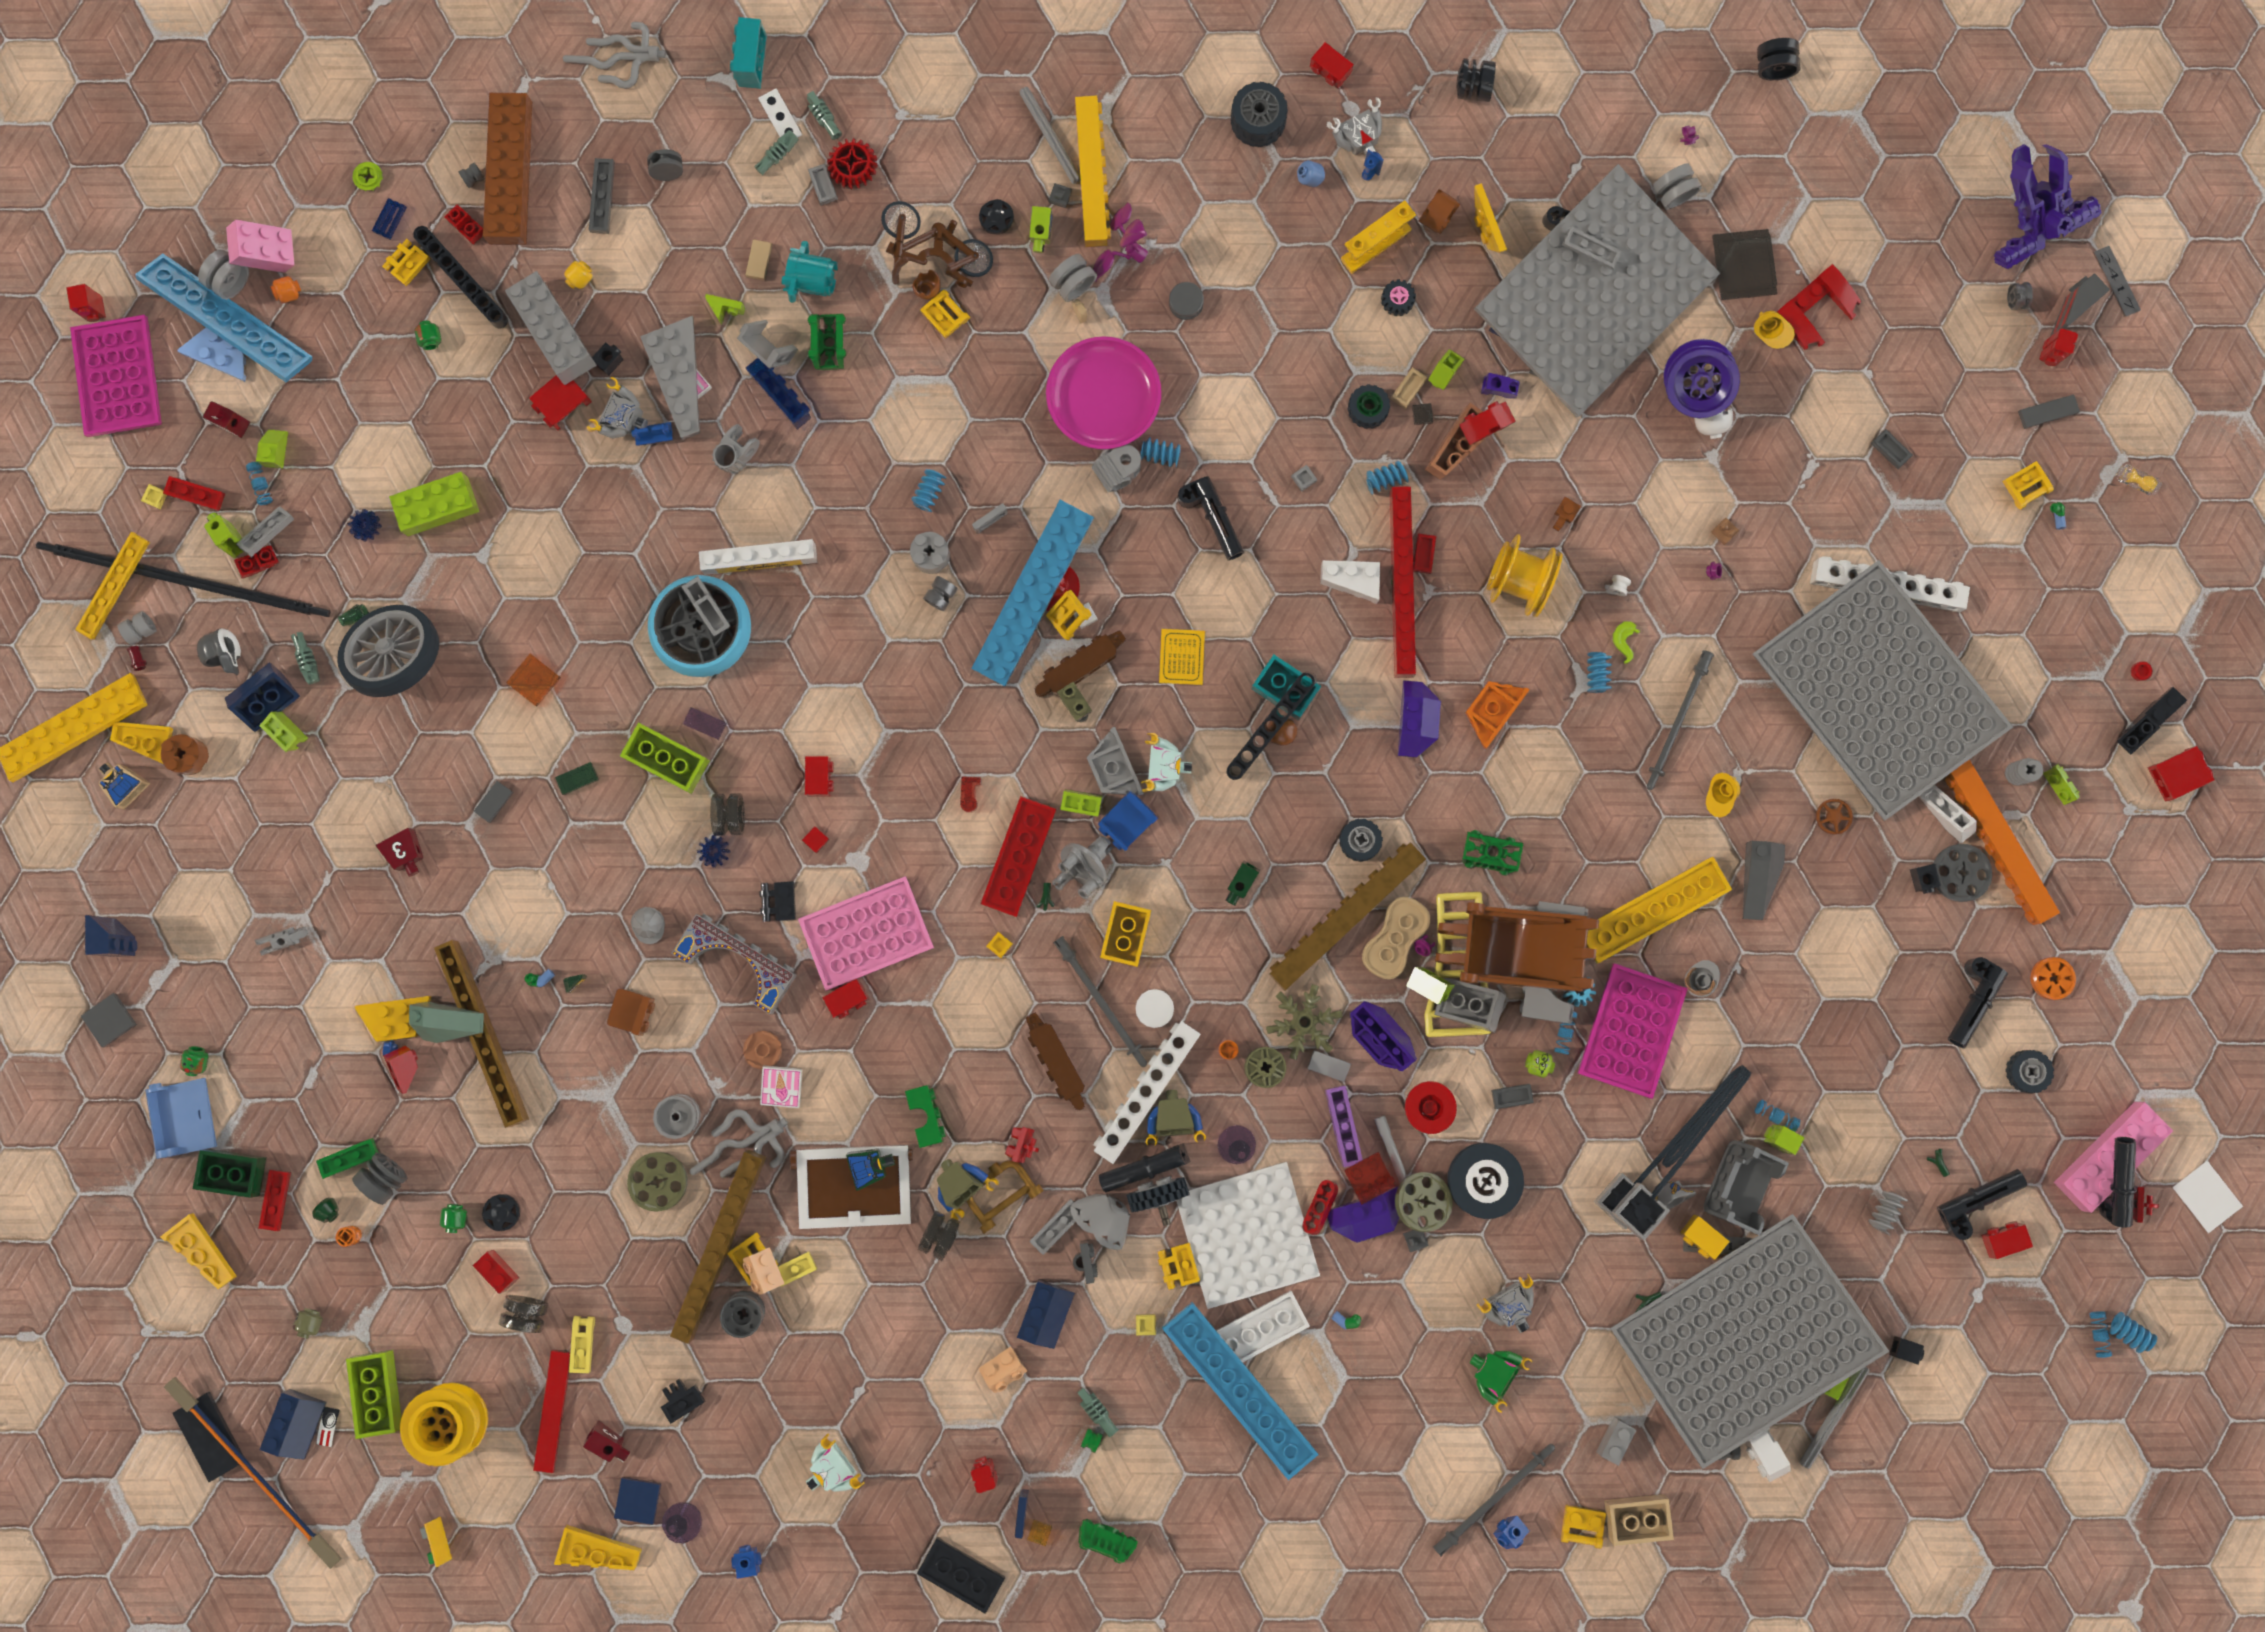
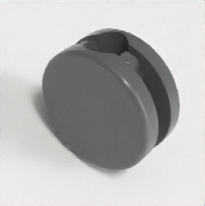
M661 149L648 155V173L652 178L660 181H670L679 178L683 174L682 157L678 152Z
M1182 282L1171 290L1169 307L1174 316L1182 320H1190L1201 313L1204 296L1202 290L1196 284Z

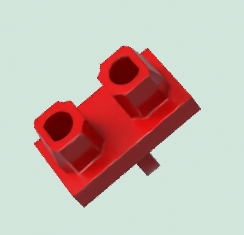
M1027 1127L1013 1128L1011 1137L1018 1139L1016 1146L1008 1145L1005 1152L1007 1156L1012 1158L1011 1161L1024 1163L1026 1157L1031 1158L1033 1151L1039 1152V1148L1035 1147L1037 1139L1032 1138L1034 1129Z
M2137 1186V1191L2134 1193L2136 1208H2133V1220L2138 1223H2143L2144 1207H2146V1215H2152L2153 1208H2159V1204H2153V1196L2147 1195L2146 1203H2144L2145 1187Z

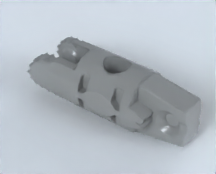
M291 927L256 939L255 943L256 945H261L270 941L271 946L260 951L262 956L300 943L299 939L306 937L308 931L306 927L299 929Z

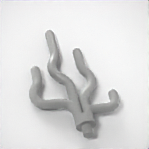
M632 22V29L642 31L641 46L633 45L629 39L619 34H614L607 38H587L586 44L589 46H609L615 42H621L630 52L616 53L604 62L590 56L564 55L563 61L565 63L591 64L598 69H608L619 60H634L631 67V77L627 81H622L618 77L611 75L598 76V81L601 83H613L619 88L627 89L636 84L641 63L645 61L658 62L660 58H666V51L659 50L658 46H649V29L647 25L642 22Z
M742 1109L731 1111L726 1116L724 1122L711 1132L713 1137H717L725 1132L736 1117H741L755 1133L742 1141L733 1139L721 1141L709 1157L690 1169V1174L696 1175L714 1163L721 1156L725 1148H745L755 1141L757 1142L753 1151L761 1154V1149L766 1143L769 1142L777 1157L770 1162V1167L776 1168L784 1160V1151L775 1137L784 1132L783 1127L788 1124V1121L785 1117L779 1121L775 1118L768 1124L759 1126L746 1111ZM741 1160L721 1171L720 1177L726 1178L737 1171Z

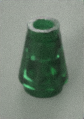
M356 604L340 615L338 619L342 626L355 624L369 612L365 605Z

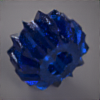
M362 509V512L355 510L356 516H350L352 522L347 524L351 527L349 533L354 534L355 539L367 542L368 538L374 540V534L380 535L377 529L382 528V525L378 523L380 518L375 516V512H368L366 509Z
M715 835L711 836V841L708 837H705L704 841L706 844L699 843V846L703 847V849L697 850L698 854H703L699 857V860H705V866H709L711 863L712 868H716L717 863L723 866L722 859L727 861L729 859L725 856V853L731 852L729 849H724L729 843L723 842L722 837L717 839ZM715 848L718 852L714 853L713 856V854H710V851Z

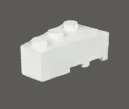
M1323 560L1320 584L1377 604L1379 601L1380 562Z
M1770 1428L1745 1442L1748 1447L1746 1451L1752 1460L1755 1459L1758 1463L1757 1469L1763 1478L1766 1477L1771 1482L1790 1472L1791 1467L1780 1445L1770 1434Z

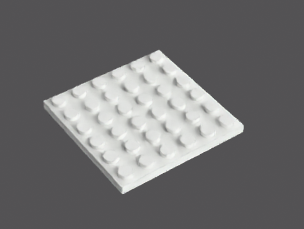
M1287 1162L1189 1190L1190 1195L1176 1200L1200 1278V1285L1207 1309L1320 1276L1308 1233L1303 1229L1304 1219Z

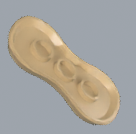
M1409 897L1397 898L1389 905L1383 928L1378 935L1366 944L1362 953L1363 964L1371 973L1383 979H1394L1404 971L1411 946L1426 933L1430 926V914L1427 908Z

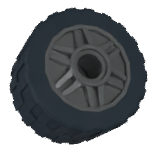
M1260 81L1245 85L1237 92L1233 99L1230 121L1233 133L1242 143L1252 147L1271 145V143L1281 137L1286 125L1288 108L1287 100H1285V96L1281 93L1280 89L1273 86V84Z

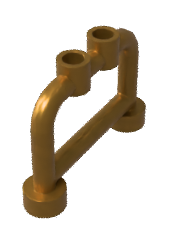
M1007 1160L1000 1165L996 1162L988 1168L990 1172L987 1175L989 1179L995 1178L1006 1169L1013 1168L1025 1183L1023 1187L986 1214H983L974 1201L973 1196L966 1201L982 1226L979 1229L983 1234L996 1226L992 1218L1022 1196L1028 1194L1032 1200L1044 1191L1040 1184L1037 1186L1034 1184L1018 1162Z

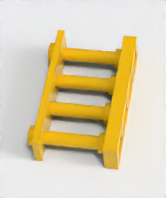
M1404 200L1347 241L1344 245L1349 252L1343 255L1340 260L1349 272L1353 274L1411 232L1412 228L1407 222L1416 216L1415 212Z

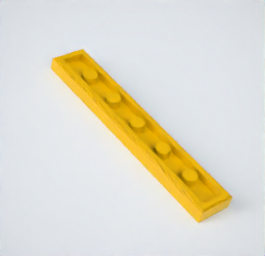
M135 532L129 534L78 623L76 631L91 640H95L150 544L148 540Z

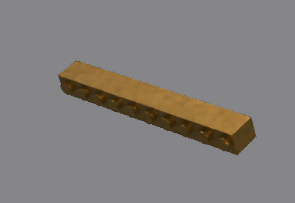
M1411 842L1408 845L1403 843L1396 850L1398 854L1394 858L1389 856L1382 863L1384 867L1380 871L1375 869L1368 876L1370 880L1366 884L1361 882L1354 889L1356 893L1351 898L1347 895L1340 902L1342 906L1337 911L1333 908L1326 915L1328 919L1323 924L1319 921L1312 928L1314 932L1309 937L1305 934L1298 941L1300 945L1295 950L1291 947L1284 954L1286 958L1281 963L1277 960L1270 967L1271 972L1269 975L1284 991L1426 860Z
M450 940L434 947L457 1008L484 1013L483 1033L470 1035L469 1038L504 1127H513L529 1120L459 941Z
M751 1150L743 1153L670 1337L687 1344L694 1339L766 1156Z

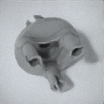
M1100 836L1088 848L1075 843L1067 844L1061 851L1062 862L1058 864L1062 872L1052 881L1053 885L1058 883L1055 888L1062 890L1070 880L1075 879L1083 885L1078 890V894L1083 899H1088L1095 889L1102 887L1107 880V873L1101 861L1113 848L1111 846L1107 848L1111 843L1110 840Z

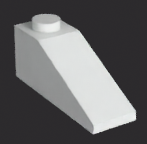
M1933 785L1919 796L1943 827L1960 843H1963L1976 832L1977 821L1937 786Z

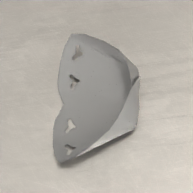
M1093 1194L1077 1200L1070 1206L1076 1223L1084 1231L1094 1234L1097 1242L1108 1249L1120 1250L1123 1248L1126 1241L1130 1213L1119 1199L1110 1195L1107 1197V1194ZM1116 1201L1122 1206V1208L1116 1206ZM1075 1208L1081 1209L1080 1215H1078V1211ZM1089 1220L1090 1226H1088V1224L1084 1223L1083 1221ZM1102 1235H1103V1236H1108V1237H1107V1240H1108V1241H1106L1105 1238L1102 1237Z

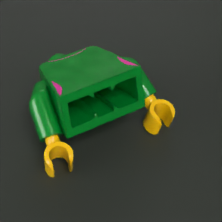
M1511 1351L1488 1353L1485 1359L1474 1354L1470 1364L1478 1369L1474 1377L1477 1379L1476 1385L1480 1394L1490 1404L1494 1405L1498 1412L1502 1413L1498 1406L1500 1404L1507 1406L1502 1398L1520 1368L1529 1370V1368L1524 1366L1525 1361L1532 1362V1360Z

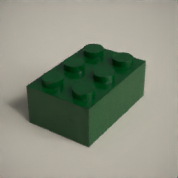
M213 1149L200 1150L192 1189L248 1198L260 1196L267 1157Z

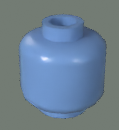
M1304 161L1297 170L1298 181L1309 187L1319 186L1325 178L1324 167L1317 162Z

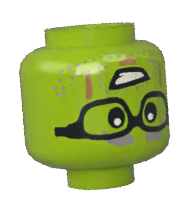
M1534 1050L1532 1053L1529 1052L1525 1067L1528 1073L1545 1078L1549 1073H1553L1555 1062H1552L1551 1054Z

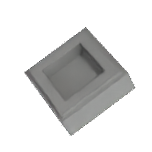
M1307 465L1291 475V478L1301 492L1317 482V478Z

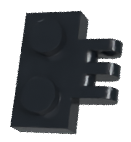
M679 1378L676 1380L678 1389L674 1383L669 1385L672 1393H670L667 1387L662 1389L669 1402L662 1405L661 1409L670 1424L706 1402L696 1384L687 1390Z

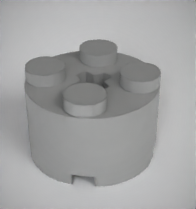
M924 532L916 535L910 547V555L915 566L926 574L940 572L948 565L950 560V551L945 539L934 532ZM929 550H933V553H931V556H928V555H927V553L929 552Z

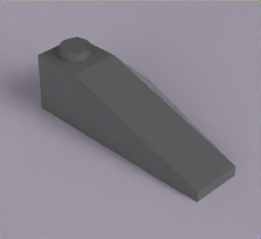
M1752 840L1746 842L1742 919L1763 920L1784 866L1785 845L1767 841Z

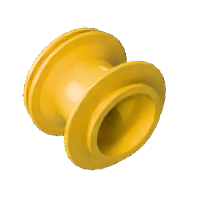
M1517 534L1511 544L1508 541L1503 544L1493 565L1487 583V590L1490 591L1492 589L1490 602L1494 603L1501 591L1527 600L1525 615L1529 616L1532 613L1534 617H1538L1557 579L1563 554L1561 552L1556 553V549L1551 548L1545 558L1542 559L1520 551L1518 548L1521 537Z
M443 1383L422 1392L409 1402L401 1417L400 1436L406 1451L415 1460L428 1466H445L457 1461L462 1456L472 1452L483 1439L488 1425L486 1404L475 1390L460 1383ZM439 1407L445 1409L444 1413L440 1412ZM430 1417L435 1418V1424L430 1422ZM435 1430L439 1431V1438L434 1435ZM449 1433L453 1434L452 1440L448 1437Z

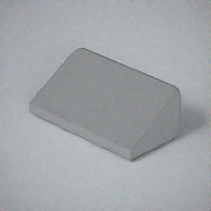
M1314 1050L1307 1069L1344 1082L1351 1063Z

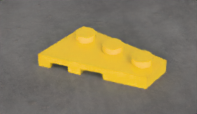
M116 722L113 724L110 740L163 764L161 760V745L165 740L172 737L173 728Z

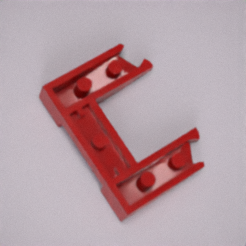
M1831 264L1814 281L1777 311L1791 324L1794 329V339L1804 350H1807L1808 344L1817 342L1818 347L1825 344V341L1804 314L1825 295H1828L1850 320L1856 316L1853 313L1855 305L1861 303L1851 285L1834 264Z

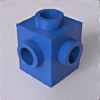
M1516 1515L1501 1520L1493 1534L1497 1538V1542L1505 1549H1517L1523 1544V1538L1530 1530Z
M751 1545L740 1546L739 1550L731 1558L732 1568L736 1569L737 1579L757 1576L760 1572L759 1565L762 1563L761 1553H757V1547L751 1548Z

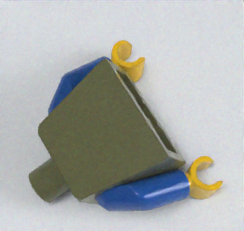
M1177 1090L1166 1091L1167 1100H1160L1159 1105L1153 1108L1148 1117L1147 1133L1149 1135L1145 1141L1146 1145H1148L1149 1138L1155 1140L1156 1146L1157 1137L1194 1134L1193 1138L1197 1143V1135L1202 1134L1205 1141L1206 1135L1201 1131L1203 1126L1199 1112L1192 1104L1187 1103V1099H1178Z
M947 1159L941 1164L944 1172L937 1178L939 1185L938 1200L948 1212H951V1220L957 1222L959 1219L956 1213L961 1218L965 1216L964 1211L960 1207L984 1186L983 1182L986 1183V1188L989 1191H993L994 1188L990 1186V1182L992 1181L999 1185V1181L996 1178L989 1179L988 1175L977 1166L969 1163H953L951 1159Z

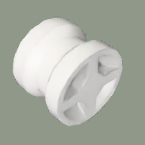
M1613 575V583L1609 586L1608 591L1618 596H1626L1628 592L1626 589L1630 586L1631 580L1624 576Z

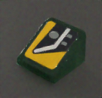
M580 974L564 978L563 982L566 993H572L587 978V975Z

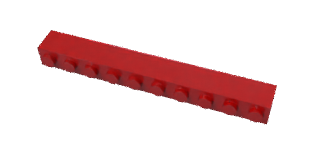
M1411 486L1392 487L1389 492L1394 678H1414L1416 675Z

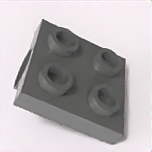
M1083 1240L1080 1242L1081 1252L1075 1255L1073 1265L1076 1270L1084 1271L1086 1284L1094 1283L1095 1277H1098L1096 1263L1092 1264V1258L1095 1255L1093 1244H1089V1240ZM1078 1257H1082L1083 1267L1077 1265L1076 1260Z

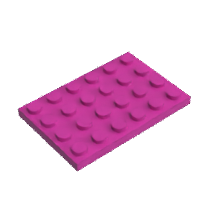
M139 315L70 327L84 436L93 437L162 425L148 317L146 315Z
M1612 963L1577 1074L1653 1099L1688 988Z

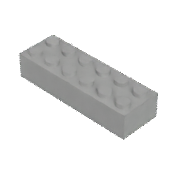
M537 271L505 290L549 364L564 385L597 366L547 284Z

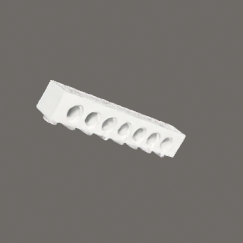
M1822 556L1813 562L1810 584L1840 589L1852 580L1849 572L1853 573L1856 577L1870 567V565H1854L1848 560L1833 561L1831 557ZM1830 569H1834L1837 572V577L1831 574ZM1888 571L1914 604L1959 613L1967 609L1970 587L1963 586L1964 583H1948L1941 578H1934L1932 580L1927 579L1925 575L1917 574L1911 576L1907 575V572ZM1906 583L1911 585V591L1907 590ZM1925 587L1930 589V595L1925 592ZM1944 590L1949 593V598L1944 596Z
M1182 1021L1180 1024H1174L1170 1030L1172 1035L1169 1040L1164 1039L1159 1046V1049H1161L1159 1055H1153L1148 1065L1151 1067L1147 1072L1143 1071L1137 1079L1140 1083L1136 1089L1134 1087L1130 1089L1126 1095L1129 1098L1126 1104H1120L1115 1111L1118 1114L1114 1121L1110 1119L1104 1128L1107 1131L1103 1137L1099 1135L1093 1144L1096 1147L1094 1152L1114 1164L1201 1035ZM1181 1037L1184 1040L1182 1048L1178 1049L1173 1046L1174 1038ZM1165 1053H1170L1173 1056V1062L1169 1065L1162 1062V1056ZM1155 1069H1159L1162 1072V1078L1158 1081L1151 1078V1072ZM1147 1085L1151 1088V1094L1148 1097L1140 1094L1142 1086ZM1132 1102H1138L1141 1106L1140 1111L1137 1113L1131 1112L1129 1105ZM1121 1118L1129 1120L1130 1125L1127 1129L1119 1127L1118 1121ZM1115 1134L1118 1137L1119 1141L1116 1145L1108 1143L1107 1138L1109 1135Z

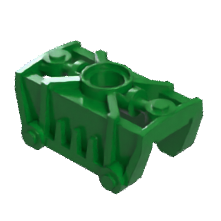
M844 314L809 315L811 349L808 351V357L812 360L816 370L844 369L843 358L846 357V350L843 348V324L846 322ZM820 319H824L827 325L825 334L820 330ZM836 319V331L834 333V329H832L831 326L834 324V321ZM826 339H834V345L832 347L825 346ZM834 351L836 352L838 366L832 360ZM825 352V356H828V359L825 361V365L821 366L820 357Z
M1477 830L1467 831L1462 862L1466 868L1479 867L1498 871L1501 875L1507 876L1518 872L1524 843L1515 842V839L1511 837L1505 840L1483 835ZM1470 840L1480 841V842H1483L1484 844H1480V846H1476L1475 843L1472 842V841H1470ZM1490 846H1495L1498 849L1497 856L1492 857L1488 854ZM1503 847L1520 849L1519 851L1509 853L1507 852L1508 850L1503 849ZM1478 850L1480 854L1484 855L1476 858L1466 856V853ZM1511 857L1513 861L1517 862L1516 866L1505 864L1501 858Z
M1083 1519L1079 1527L1078 1543L1080 1549H1089L1107 1556L1118 1564L1128 1560L1138 1544L1135 1537H1127L1124 1532L1120 1533L1118 1529L1108 1525L1093 1524L1089 1519Z

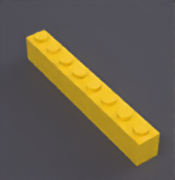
M1097 96L1075 97L1085 247L1108 246L1107 239H1111L1110 228L1106 227V221H1110L1109 210H1105V203H1108V192H1104V185H1107V175L1103 174L1102 170L1103 167H1106L1105 156H1101V150H1104L1105 146L1104 138H1100V132H1103V120H1099V114H1102V103L1098 102Z

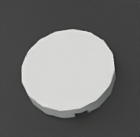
M1157 989L1148 990L1141 994L1137 1000V1017L1140 1022L1148 1027H1162L1173 1016V1001L1164 991Z

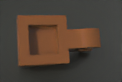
M1564 497L1554 513L1558 516V519L1552 528L1559 532L1565 521L1571 523L1581 506Z

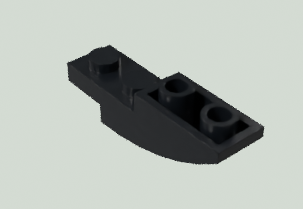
M2170 687L2127 727L2116 742L2132 755L2160 729L2159 726L2176 712L2187 699L2174 687Z

